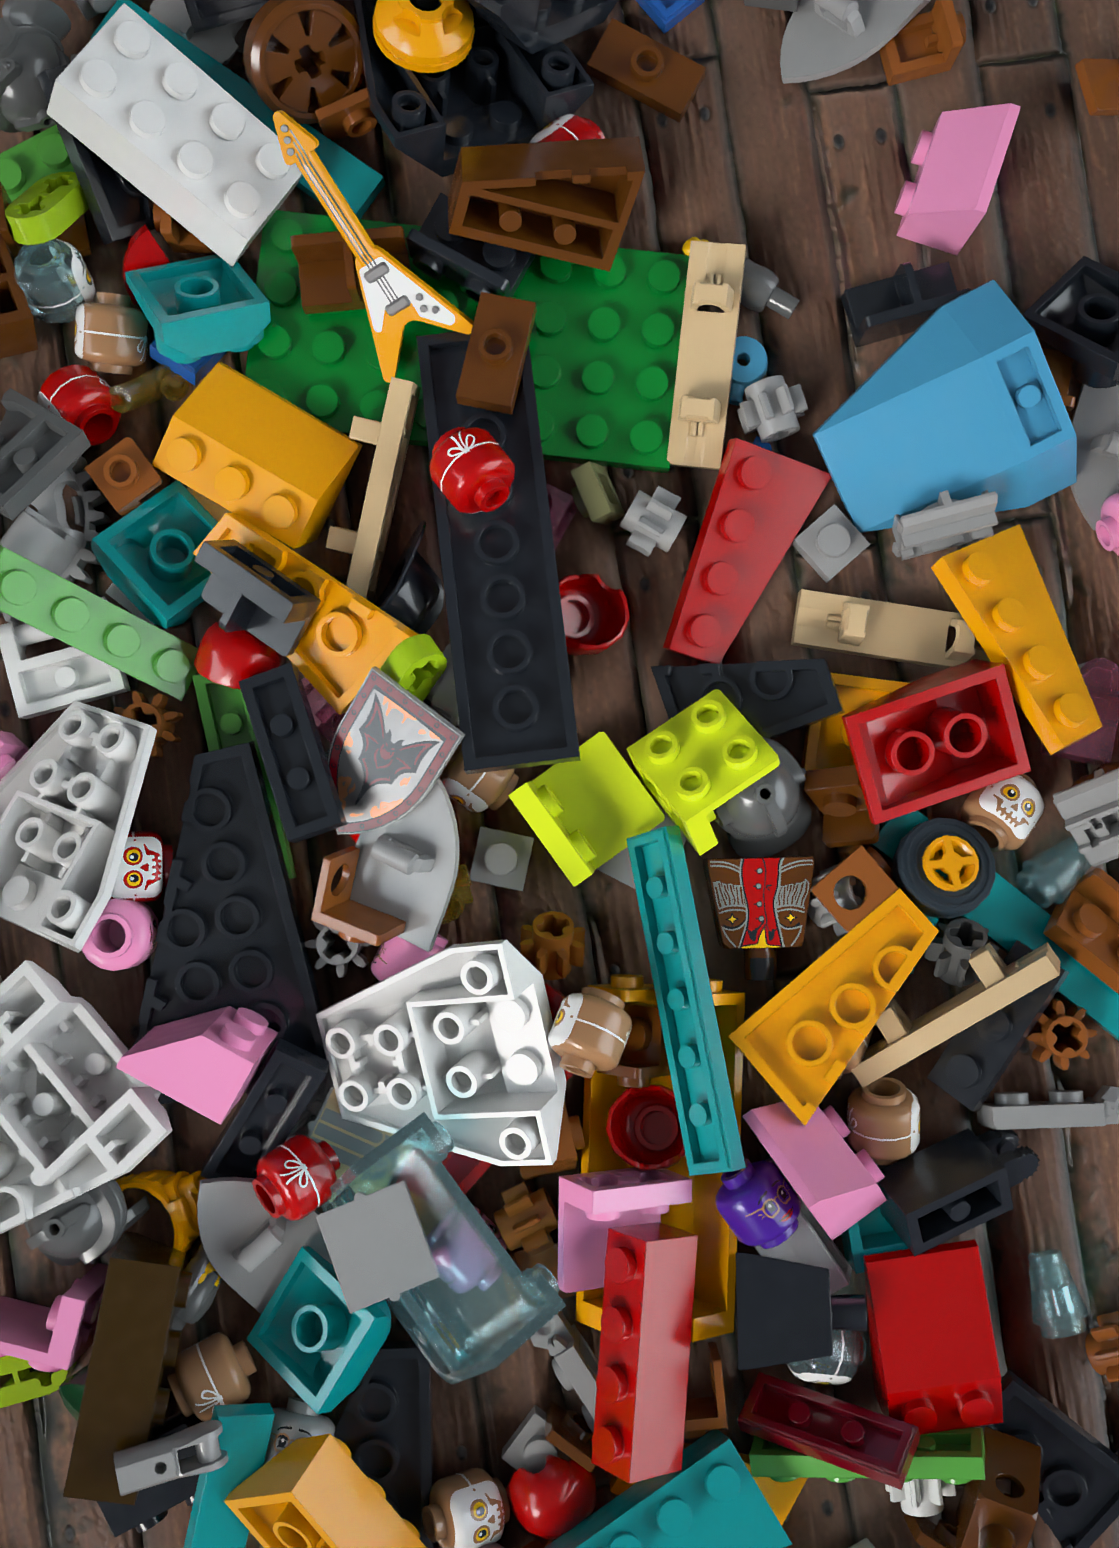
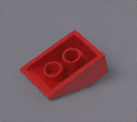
M973 659L926 675L842 716L870 821L874 825L1031 771L1005 666L1002 663Z
M976 1240L939 1244L917 1256H914L909 1249L864 1255L874 1391L882 1414L918 1426L920 1435L1003 1423L1001 1373L979 1246Z

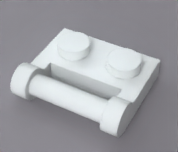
M10 622L0 625V649L19 718L29 719L68 708L74 701L87 703L131 691L126 673L74 647L27 659L25 653L27 645L53 639L54 637L26 623L19 625L18 623Z

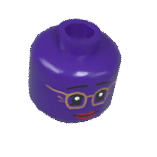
M744 1159L746 1168L732 1172H723L721 1175L723 1185L716 1195V1206L740 1242L748 1246L760 1245L764 1249L773 1248L786 1241L798 1228L799 1222L797 1217L801 1210V1202L795 1190L774 1162L762 1160L751 1163L749 1159Z

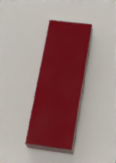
M761 1372L758 1373L737 1419L740 1430L900 1490H902L921 1438L918 1426Z

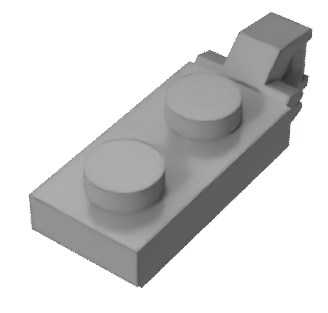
M1103 1085L1093 1097H1087L1085 1100L1083 1099L1082 1090L1048 1091L1049 1101H1029L1028 1092L994 1093V1103H983L979 1111H977L978 1123L981 1126L996 1130L1095 1127L1119 1124V1087Z
M550 1296L526 1311L524 1325L533 1345L548 1349L550 1356L554 1357L552 1366L562 1386L567 1391L575 1389L584 1403L582 1406L584 1418L591 1431L594 1432L596 1378L599 1361L576 1325H570L554 1298Z

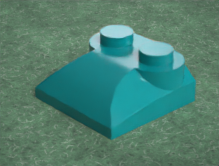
M217 254L125 272L126 282L154 329L158 352L176 363H193L200 360L203 356L226 351H247L263 339L264 328L271 322L269 300L238 262L232 267Z
M176 480L92 538L91 549L106 575L139 611L152 623L167 629L168 627H175L186 622L191 617L194 608L204 601L201 594L211 573L194 561L196 556L193 552L218 522L183 484Z
M302 1246L246 1340L316 1414L331 1412L347 1395L357 1388L390 1332L391 1312L387 1302L382 1300L350 1313L333 1265L311 1247Z

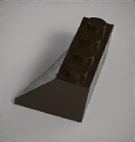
M125 1231L109 1259L63 1497L135 1506L139 1491L124 1496L120 1495L113 1453L149 1442L153 1424L163 1426L165 1422L171 1389L161 1387L164 1366L175 1367L182 1330L172 1329L176 1307L186 1309L193 1273L183 1271L186 1253L139 1233Z

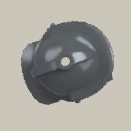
M6 0L2 7L3 17L0 18V130L16 133L52 127L56 123L47 114L48 103L37 75L45 69L70 64L69 57L64 54L61 41L70 32L71 21L65 11L51 0Z
M763 737V739L778 754L780 765L713 810L716 815L715 822L727 832L730 845L736 854L743 858L768 857L786 849L806 832L811 823V809L803 797L806 769L800 767L799 763L785 747L766 737ZM762 789H766L768 791V797L766 799H762L760 797V791Z
M110 1180L25 1222V1228L30 1235L25 1242L30 1250L38 1247L47 1258L61 1266L75 1265L81 1260L85 1265L88 1263L96 1264L97 1259L106 1254L118 1242L123 1232L150 1209V1204L147 1196H144L127 1210L124 1194L115 1180Z

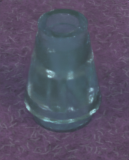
M1072 836L1024 861L1022 865L1023 870L1017 874V881L1029 899L1042 908H1048L1053 903L1062 904L1091 868V865L1087 862L1085 856L1081 855L1078 851V844Z
M1044 1250L1029 1254L1027 1257L1030 1264L1033 1324L1039 1325L1042 1337L1062 1338L1085 1332L1087 1327L1084 1318L1089 1313L1066 1262L1063 1261L1061 1250Z

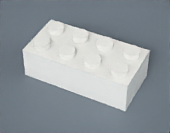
M125 3L55 80L47 114L232 267L261 232L276 210L280 208L292 193L302 177V173L295 163L287 165L284 162L278 136Z

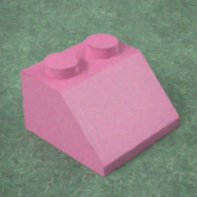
M1007 103L945 111L941 113L932 132L922 130L911 158V163L919 165L914 182L905 181L894 210L895 214L902 216L896 236L956 256L987 212L1021 106Z
M231 1006L155 1026L120 1058L116 1068L221 1125L248 1089L278 1032L267 1027L268 1021L259 1013L247 1008H238L236 1010Z
M784 1102L751 1109L742 1116L831 1240H834L887 1201L877 1184L885 1176L864 1148L856 1154L850 1149L843 1138L851 1132L831 1105L823 1111L818 1106L805 1126Z

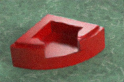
M146 225L142 226L130 239L123 261V283L134 305L138 302L126 282L125 272L170 263Z

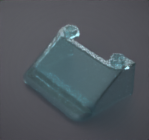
M423 1112L349 1167L330 1187L331 1198L321 1205L323 1212L353 1201L355 1194L360 1191L368 1195L402 1180L406 1181L440 1277L402 1292V1296L398 1301H391L390 1298L385 1299V1301L437 1374L449 1384H456L495 1369L559 1313L566 1304L557 1294L559 1292V1285L555 1277L545 1266L537 1263L532 1268H526L523 1271H520L442 1164L447 1158L448 1153L454 1149L451 1136L437 1121L431 1122L426 1113Z

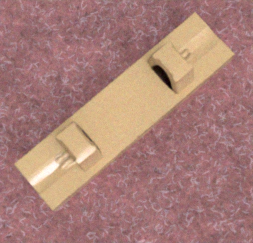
M691 241L667 460L670 462V466L711 470L720 469L723 460L747 250L745 244ZM701 305H714L720 307L724 313L697 311V309Z
M391 377L382 422L354 416L349 438L376 445L358 531L330 526L326 542V548L353 554L346 586L370 602H374L421 390V387L414 382Z
M804 589L798 592L791 638L792 646L943 669L973 659L990 661L960 613ZM951 626L956 629V637L952 647L945 652L948 628Z
M1048 942L1006 966L990 943L980 947L970 954L969 963L981 981L912 1022L895 999L891 1000L876 1022L884 1038L867 1047L863 1060L855 1069H851L861 1086L864 1088L1059 976L1061 961Z

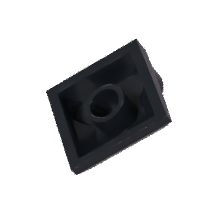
M1083 256L1022 315L1039 338L1073 359L1071 369L1078 381L1092 388H1110L1119 385V272Z

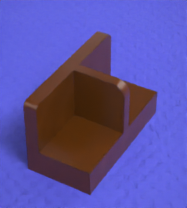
M402 226L365 229L374 245L383 248L411 271L409 249ZM339 231L291 236V249L299 266L301 301L305 314L366 309L355 265L356 257Z

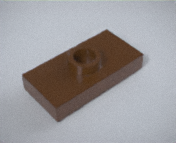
M612 18L587 63L586 73L680 123L705 78L707 68Z
M481 292L457 388V404L512 415L537 312L536 302Z

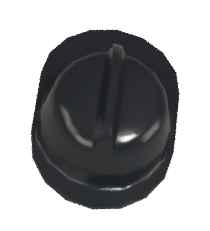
M425 520L420 522L412 534L385 590L374 603V605L418 634H426L438 619L443 608L444 599L441 579L417 552L427 523Z

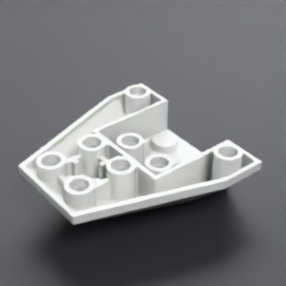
M74 701L0 780V918L77 953L82 950L112 895L157 733L155 728L151 725Z
M507 939L454 944L316 1014L342 1119L498 1166L553 1165L557 1160L567 1081L564 1069L559 1066L561 1056L552 1050L548 1041L549 1033L553 1026V1019L543 975Z

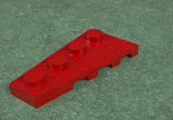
M739 438L728 441L663 645L664 649L709 664L721 662L831 479L830 473Z

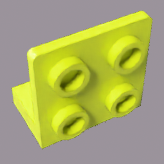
M719 689L711 691L626 748L644 787L672 822L680 827V832L699 856L718 844L710 822L716 819L713 810L780 765L778 754Z
M598 732L579 746L581 761L556 763L537 778L524 783L508 795L573 887L591 876L597 868L627 848V838L649 832L665 819V814L605 732Z

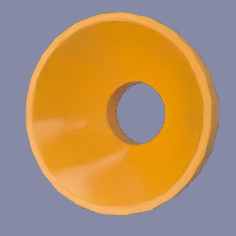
M377 0L373 15V35L376 43L387 58L407 70L420 73L446 71L464 60L472 48L475 31L473 12L467 0H439L442 5L438 9L422 11L414 7L410 0Z

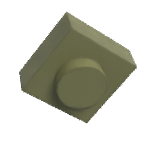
M589 461L570 471L576 487L571 489L572 496L578 510L585 518L590 516L592 522L607 525L625 516L604 466Z

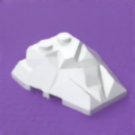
M25 960L0 984V1234L130 1172L173 1131L167 1111L158 1101L161 1092L116 1068L120 1058L128 1049L93 1006L82 997L71 996L55 977L33 961Z

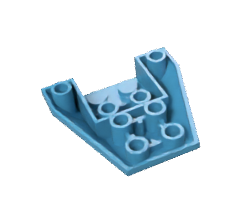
M990 280L941 305L812 434L850 520L860 533L892 528L895 514H899L901 518V516L919 512L925 507L936 503L939 493L947 490L950 498L957 500L979 496L985 490H988L989 493L996 491L998 493V503L995 512L1028 507L1077 482V435L1034 329L995 280Z

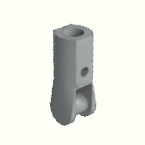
M219 1420L204 1421L169 1436L114 1452V1464L120 1495L124 1496L178 1478L212 1472L223 1467L229 1458L227 1451L220 1449L218 1436L223 1431L222 1423ZM195 1445L197 1455L179 1460L177 1450Z

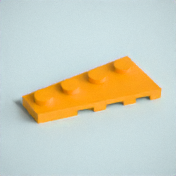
M225 513L193 552L197 556L204 541L234 539L321 600L296 650L292 655L286 657L298 667V670L338 714L347 712L372 667L376 666L380 669L398 644L409 637L418 635V633L235 513Z
M1020 524L999 532L993 537H987L942 556L931 567L990 661L1004 664L1011 694L1050 755L1103 727Z
M900 888L728 1036L804 1126L939 932Z

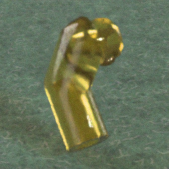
M160 364L130 381L111 387L109 390L110 405L115 411L126 413L154 403L164 396L173 402L180 401L189 390V382L171 371L170 367Z

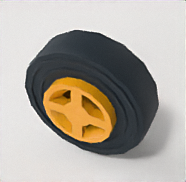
M935 818L917 824L900 840L893 857V878L897 887L906 894L922 913L930 917L951 919L973 911L989 896L996 878L995 859L987 841L973 827L957 819ZM935 870H941L943 873L947 874V877L944 879V877L941 876Z

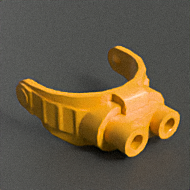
M151 1170L135 1175L130 1174L115 1180L122 1191L126 1188H140L148 1191L160 1200L169 1213L173 1224V1248L184 1253L191 1249L198 1236H200L197 1218L200 1180L206 1179L200 1176L201 1171L189 1174L185 1171L174 1173L172 1171Z

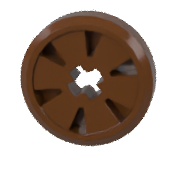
M269 0L251 21L244 43L245 72L256 95L273 112L282 110L299 124L318 123L315 114L317 109L358 92L365 74L360 49V27L357 21L346 8L335 0ZM305 45L317 53L316 56L310 57L313 65L307 70L303 69L298 63H295V60L302 58L299 49Z

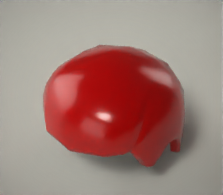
M598 574L568 575L558 581L568 654L574 656L596 655L623 637L630 615L627 598L621 589L609 587L600 579Z
M217 621L204 634L194 665L197 672L208 680L233 689H240L238 681L284 665L286 656H282L247 630L225 632L219 627V621Z
M651 1084L649 1087L642 1088L629 1087L610 1106L606 1131L613 1151L625 1163L640 1170L651 1171L669 1168L679 1163L680 1159L685 1156L673 1090L657 1084Z
M548 1455L546 1457V1465L539 1473L533 1474L525 1468H519L514 1473L506 1488L509 1505L519 1522L529 1533L549 1540L557 1539L573 1529L593 1512L597 1500L596 1475L593 1471L589 1472L574 1460L566 1461L554 1455Z

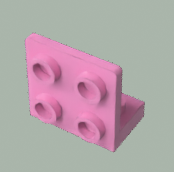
M635 1167L559 1176L558 1288L565 1293L603 1288L608 1228L655 1222L661 1223V1214L669 1212V1205L692 1202V1179L667 1169L648 1171Z
M98 1263L81 1279L77 1278L66 1293L55 1298L51 1308L0 1296V1357L8 1355L28 1360V1364L32 1368L44 1372L68 1370L93 1344L108 1265Z

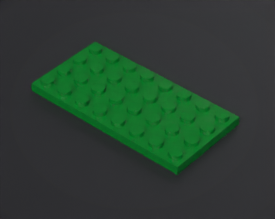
M276 210L262 230L256 280L257 287L269 300L271 322L264 328L263 339L248 350L245 376L349 436L354 416L382 422L390 383L384 381L367 311L366 309L305 314L301 301L299 266L291 249V236L338 231L331 218L326 215ZM359 219L364 229L402 226L405 237L408 236L411 228L419 231L422 227ZM618 248L609 272L536 254L512 298L536 302L537 312L529 341L543 460L585 464L590 461L606 467L660 473L669 472L670 462L667 460L689 256ZM410 256L411 271L474 321L478 303L463 293L461 290L462 285L444 275L441 280L427 276L415 267ZM414 320L408 322L404 328L395 378L414 382L421 387L408 445L429 447L416 336L455 331Z

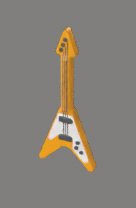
M278 110L274 112L273 121L284 162L287 165L294 163L297 165L356 257V270L384 381L390 383L391 377H396L404 328L408 322L413 320L421 321L463 334H471L474 323L472 319L378 245H374L314 149L319 146L318 139L284 111Z

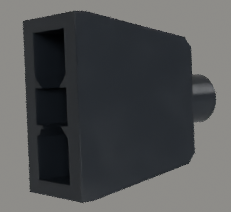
M736 1253L738 1370H749L833 1356L832 1331H867L865 1294H830L829 1269L748 1253Z

